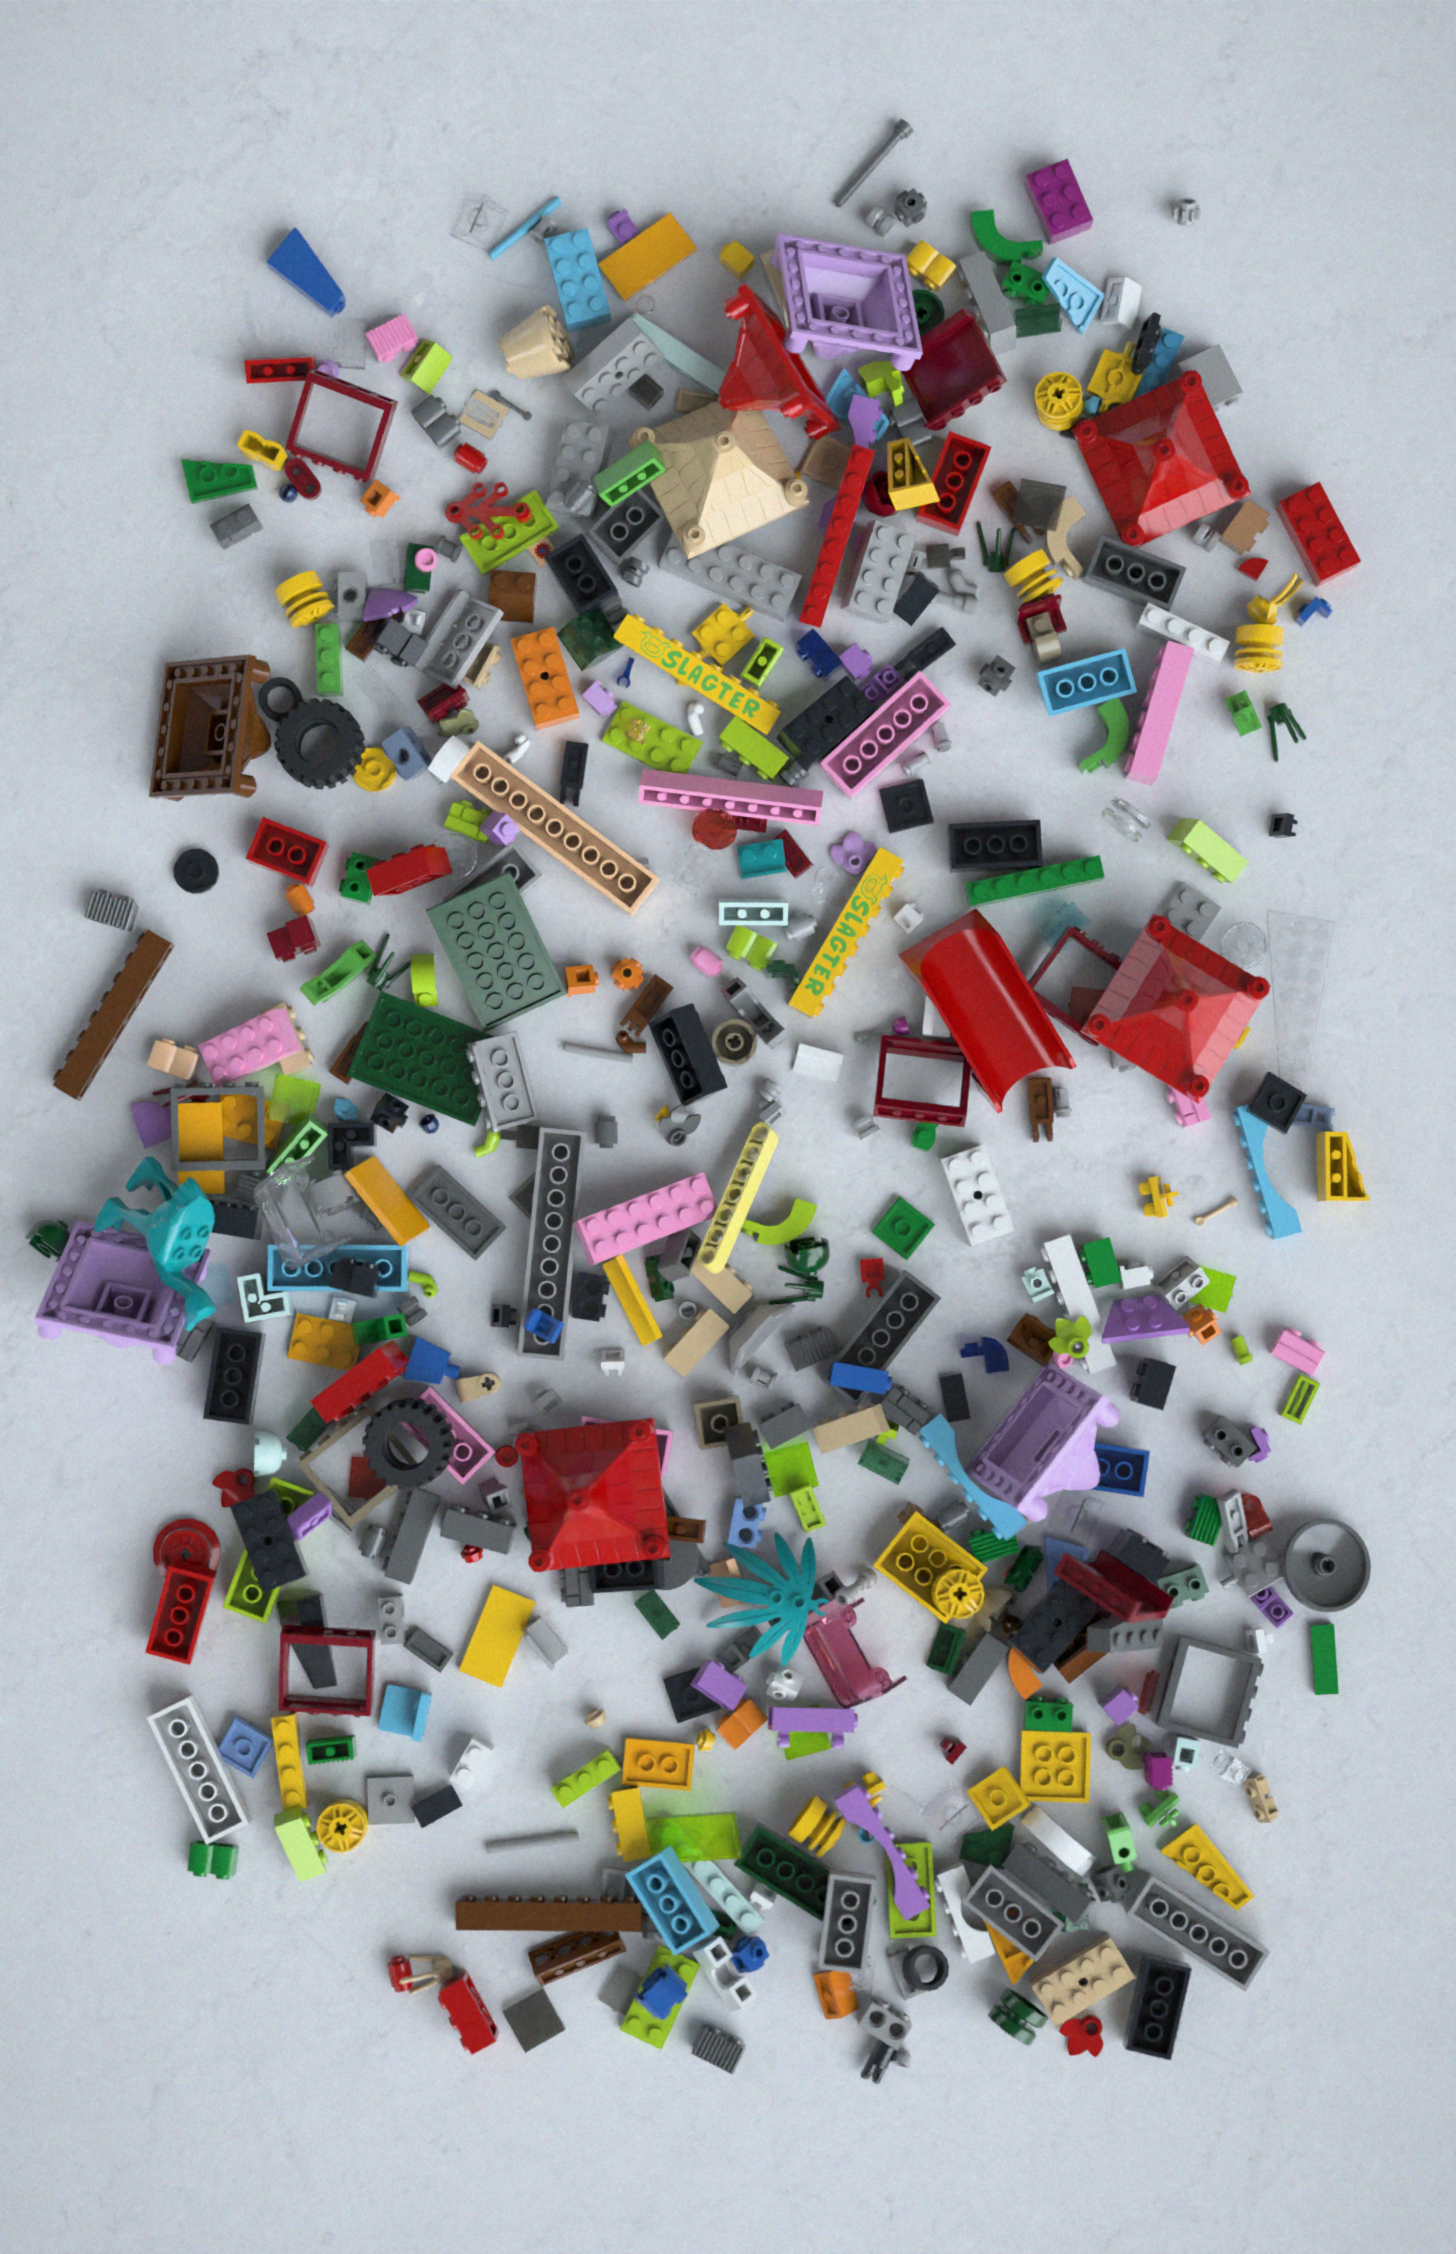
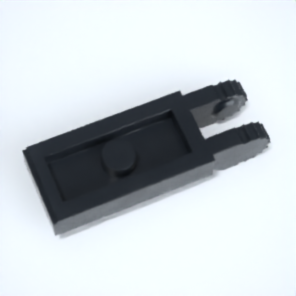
M1153 312L1142 324L1130 366L1132 374L1136 376L1142 374L1152 361L1151 354L1155 348L1153 341L1161 328V325H1159L1161 315Z
M941 627L908 652L906 657L893 668L899 671L910 661L913 663L915 668L907 672L903 677L906 683L919 671L923 672L956 646V643L946 630Z
M566 741L560 780L561 792L559 803L565 805L568 787L575 788L573 806L579 807L589 744Z

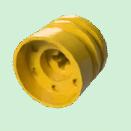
M1059 371L1049 373L1039 381L1034 395L1037 417L1040 422L1047 428L1056 431L1067 430L1076 425L1083 413L1082 390L1078 380L1069 373Z
M1043 549L1028 555L1003 575L1010 588L1013 589L1022 585L1023 588L1017 593L1016 597L1018 599L1027 597L1021 604L1027 601H1033V603L1040 601L1043 596L1055 593L1057 588L1064 583L1060 576L1051 580L1058 573L1056 569L1045 572L1044 569L1048 567L1051 561Z
M311 570L295 575L280 584L274 591L281 607H289L285 611V615L287 618H290L289 623L292 628L312 624L327 615L334 608L331 600H328L327 592H319L323 584L316 571Z
M1249 624L1237 627L1235 644L1244 647V649L1235 652V657L1239 659L1234 661V668L1251 673L1281 670L1283 662L1279 659L1283 657V653L1273 648L1283 645L1284 629L1268 624Z
M957 1568L946 1570L938 1575L931 1591L933 1603L937 1609L946 1616L958 1619L967 1618L976 1613L981 1607L984 1598L983 1586L978 1577L969 1571ZM958 1587H960V1591L965 1593L964 1596H960V1600L953 1596V1592H956Z
M815 1794L800 1811L787 1834L798 1843H801L807 1837L811 1838L807 1849L811 1851L819 1844L815 1855L820 1858L837 1842L847 1821L843 1814L834 1821L838 1814L837 1809L832 1810L828 1815L824 1814L828 1803Z
M342 1798L333 1801L325 1808L317 1821L316 1831L320 1842L324 1847L333 1852L344 1853L353 1850L360 1844L368 1831V1813L362 1804L354 1799ZM339 1822L341 1825H347L344 1831L342 1829H337Z

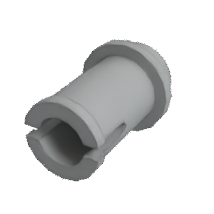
M944 722L931 725L930 729L936 743L935 749H938L939 753L950 750L952 741L948 739Z
M923 750L910 760H904L900 766L908 777L910 775L914 776V772L930 764L931 761Z
M1068 1088L1053 1090L1056 1105L1054 1113L1057 1114V1118L1069 1117L1072 1109L1069 1107Z

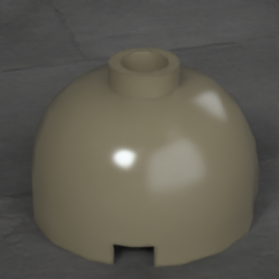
M991 1585L983 1589V1603L979 1610L974 1613L976 1621L988 1632H990V1628L994 1630L1003 1622L1004 1617L1010 1613L1007 1611L1010 1604L1014 1606L1017 1600V1595L1002 1585Z

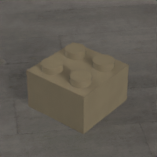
M738 1395L692 1401L699 1449L704 1450L727 1446L723 1428L743 1423L740 1397Z

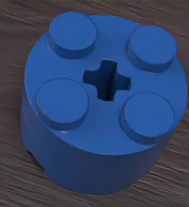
M665 1963L663 1970L658 1967L643 1981L641 1986L644 1989L641 1993L636 1991L634 1998L654 2018H659L662 2021L670 2014V2008L676 2002L680 2004L687 1997L688 1993L685 1991L687 1983Z

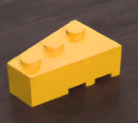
M909 437L887 442L888 493L895 510L898 511L940 501L934 485Z
M1347 1132L1316 1133L1317 1202L1370 1201L1368 1194L1365 1192L1362 1183L1363 1178L1358 1171L1355 1162L1356 1157Z

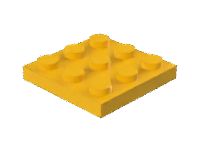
M1021 1730L1020 1788L1028 1801L1089 1803L1091 1732L1072 1731L1071 1733Z

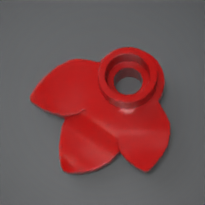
M240 1468L235 1472L223 1471L212 1481L213 1486L223 1489L221 1494V1506L223 1508L256 1496L253 1489L255 1476H253V1472L248 1468ZM242 1475H245L248 1478L246 1484H243L240 1481V1477Z
M1087 2015L1082 2019L1071 2018L1063 2023L1059 2029L1060 2034L1069 2037L1067 2046L1070 2056L1080 2055L1088 2050L1092 2056L1097 2057L1103 2049L1104 2042L1100 2035L1103 2028L1102 2023L1094 2015ZM1088 2023L1095 2025L1093 2030L1086 2029Z

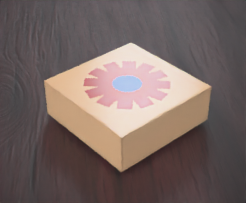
M546 536L530 546L528 550L541 568L545 565L543 556L552 552L555 548Z

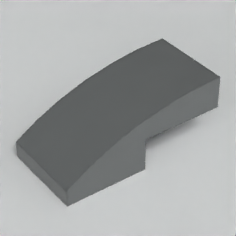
M753 1626L716 1656L730 1674L748 1662L750 1652L762 1636L761 1632L756 1626Z

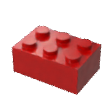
M262 817L246 860L249 863L313 887L329 845L323 840Z
M424 844L411 847V852L409 853L400 852L392 855V859L389 861L380 860L373 863L374 867L366 870L373 895H400L453 873L445 847H436L435 844L424 847Z
M467 1970L442 1983L438 1992L440 1996L437 1999L443 2009L447 2008L450 2014L449 2022L454 2030L458 2029L461 2038H459L464 2050H469L471 2055L495 2043L499 2030Z

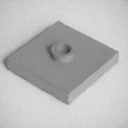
M414 1775L367 1778L368 1825L415 1823V1815L411 1809L415 1805Z

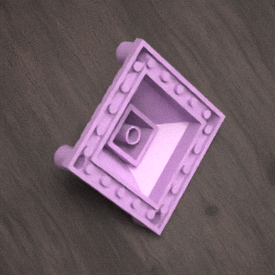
M783 233L777 234L775 238L776 247L771 256V263L777 270L782 272L781 276L789 323L788 330L783 338V345L789 352H802L808 340L812 342V351L819 359L831 360L856 352V350L892 352L891 364L899 371L910 370L915 359L920 360L923 352L905 255Z
M76 1221L35 1316V1324L38 1325L39 1335L44 1339H55L60 1336L62 1328L99 1336L118 1348H129L136 1344L152 1347V1357L156 1362L168 1364L174 1361L176 1358V1342L186 1319L185 1298L181 1293L161 1281L147 1248L146 1237L122 1230L115 1231L113 1228H106L102 1232L97 1233L93 1228L94 1224ZM205 1248L197 1262L182 1270V1274L197 1285L207 1277V1266L211 1256V1249Z
M1048 1362L964 1471L1032 1522L1041 1521L1048 1512V1504L1040 1498L1041 1495L1047 1496L1062 1489L1089 1490L1098 1484L1100 1470L1094 1452L1097 1429L1095 1424L1098 1422L1105 1428L1114 1426L1120 1418V1410L1105 1396Z

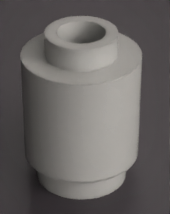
M806 912L788 920V925H783L782 928L789 942L794 940L797 942L815 933L814 928L817 927V924L812 914L807 916Z

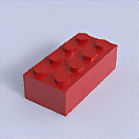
M949 431L931 478L940 501L921 505L916 521L958 537L992 447Z
M1320 481L1279 501L1275 509L1316 587L1359 565L1361 560Z
M392 1340L372 1352L310 1402L326 1423L333 1419L335 1422H338L352 1413L354 1408L372 1397L371 1395L387 1386L389 1381L405 1372L404 1366L410 1361L396 1342Z
M172 1559L168 1567L145 1653L187 1665L191 1664L218 1571Z

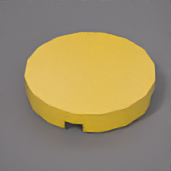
M366 748L365 753H361L363 758L362 764H357L355 767L357 772L353 776L354 781L360 788L368 792L386 790L393 784L397 776L396 766L385 755L382 748Z

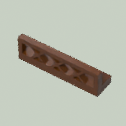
M579 1931L529 1952L528 1956L535 1978L542 1987L626 1952L625 1943L619 1932H613V1935L604 1938L600 1936L602 1933L600 1931ZM582 1938H592L589 1945L584 1947L578 1945ZM565 1945L570 1947L567 1954L563 1956L557 1954L561 1947ZM542 1955L549 1956L546 1963L537 1966L535 1958Z

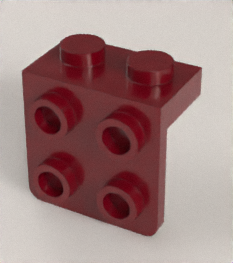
M1047 594L1041 598L1042 600L1034 603L1033 601L1024 602L1017 609L1015 623L1024 646L1033 643L1026 624V619L1048 612L1054 631L1057 634L1067 631L1060 610L1062 601L1060 594Z
M460 683L456 690L442 684L419 699L417 703L432 725H434L435 723L440 724L439 719L449 718V714L454 710L458 712L461 708H465L470 698Z

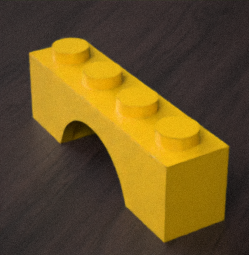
M298 1712L274 1715L271 1718L283 1811L299 1805L302 1809L307 1808L310 1805L307 1780L304 1776L301 1761V1734Z

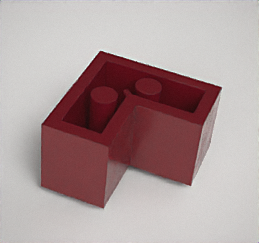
M307 915L285 922V927L266 933L276 960H282L283 963L296 959L295 955L303 952L304 955L317 951V947L321 946L313 921Z

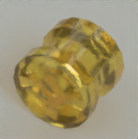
M631 718L629 722L630 727L628 730H625L624 736L639 744H645V736L651 731L652 727L638 719Z

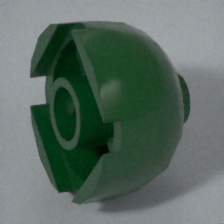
M57 1219L56 1222L53 1220H42L31 1228L25 1238L31 1239L29 1244L36 1251L47 1258H50L51 1255L57 1257L56 1262L59 1263L71 1233L67 1230L68 1225Z
M814 1237L799 1238L790 1241L789 1247L786 1244L784 1245L787 1264L794 1271L803 1273L804 1276L816 1275L817 1271L826 1266L830 1258L829 1241L821 1237V1241H815Z

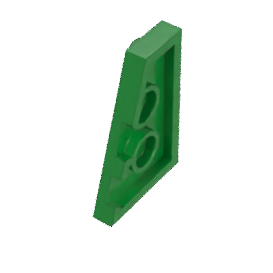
M181 459L192 504L258 489L252 465Z

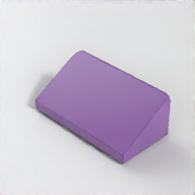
M318 1492L287 1517L288 1525L297 1541L302 1540L332 1515L331 1500L321 1492Z

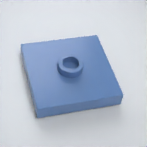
M236 1715L218 1750L224 1762L254 1779L274 1744V1738L269 1733Z

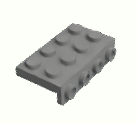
M459 589L426 639L429 645L415 667L423 674L456 690L504 613L500 609L474 598L464 590Z
M513 1031L468 1043L469 1049H466V1055L469 1063H473L474 1071L472 1072L474 1084H478L480 1093L477 1094L480 1107H484L486 1115L483 1116V1121L486 1129L495 1133L499 1130L539 1120L518 1032Z

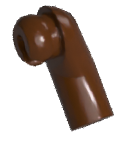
M625 1030L617 1033L616 1042L625 1053H647L646 1042H634Z

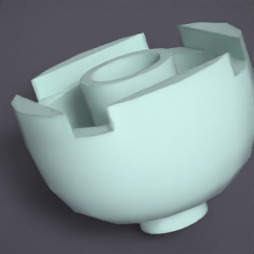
M254 1431L253 1476L272 1475L280 1469L282 1460H286L287 1447H282L281 1439L272 1432Z

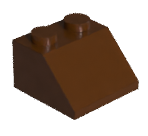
M490 570L488 604L500 609L504 613L499 621L534 624L537 589L536 573Z

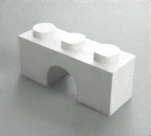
M721 1936L707 1940L692 1952L730 2012L742 2009L758 1996L746 1976H739L730 1966L729 1959L733 1955Z

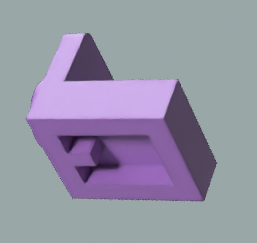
M626 209L621 212L618 210L610 215L607 221L608 229L621 247L640 234V231L629 218Z

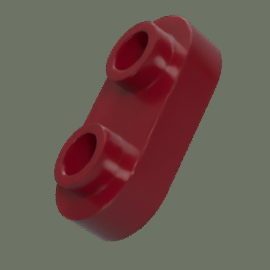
M299 458L289 460L285 465V474L304 499H317L322 491L318 479L303 460ZM296 468L301 469L298 475L293 474ZM309 486L314 487V491L311 493L306 491Z

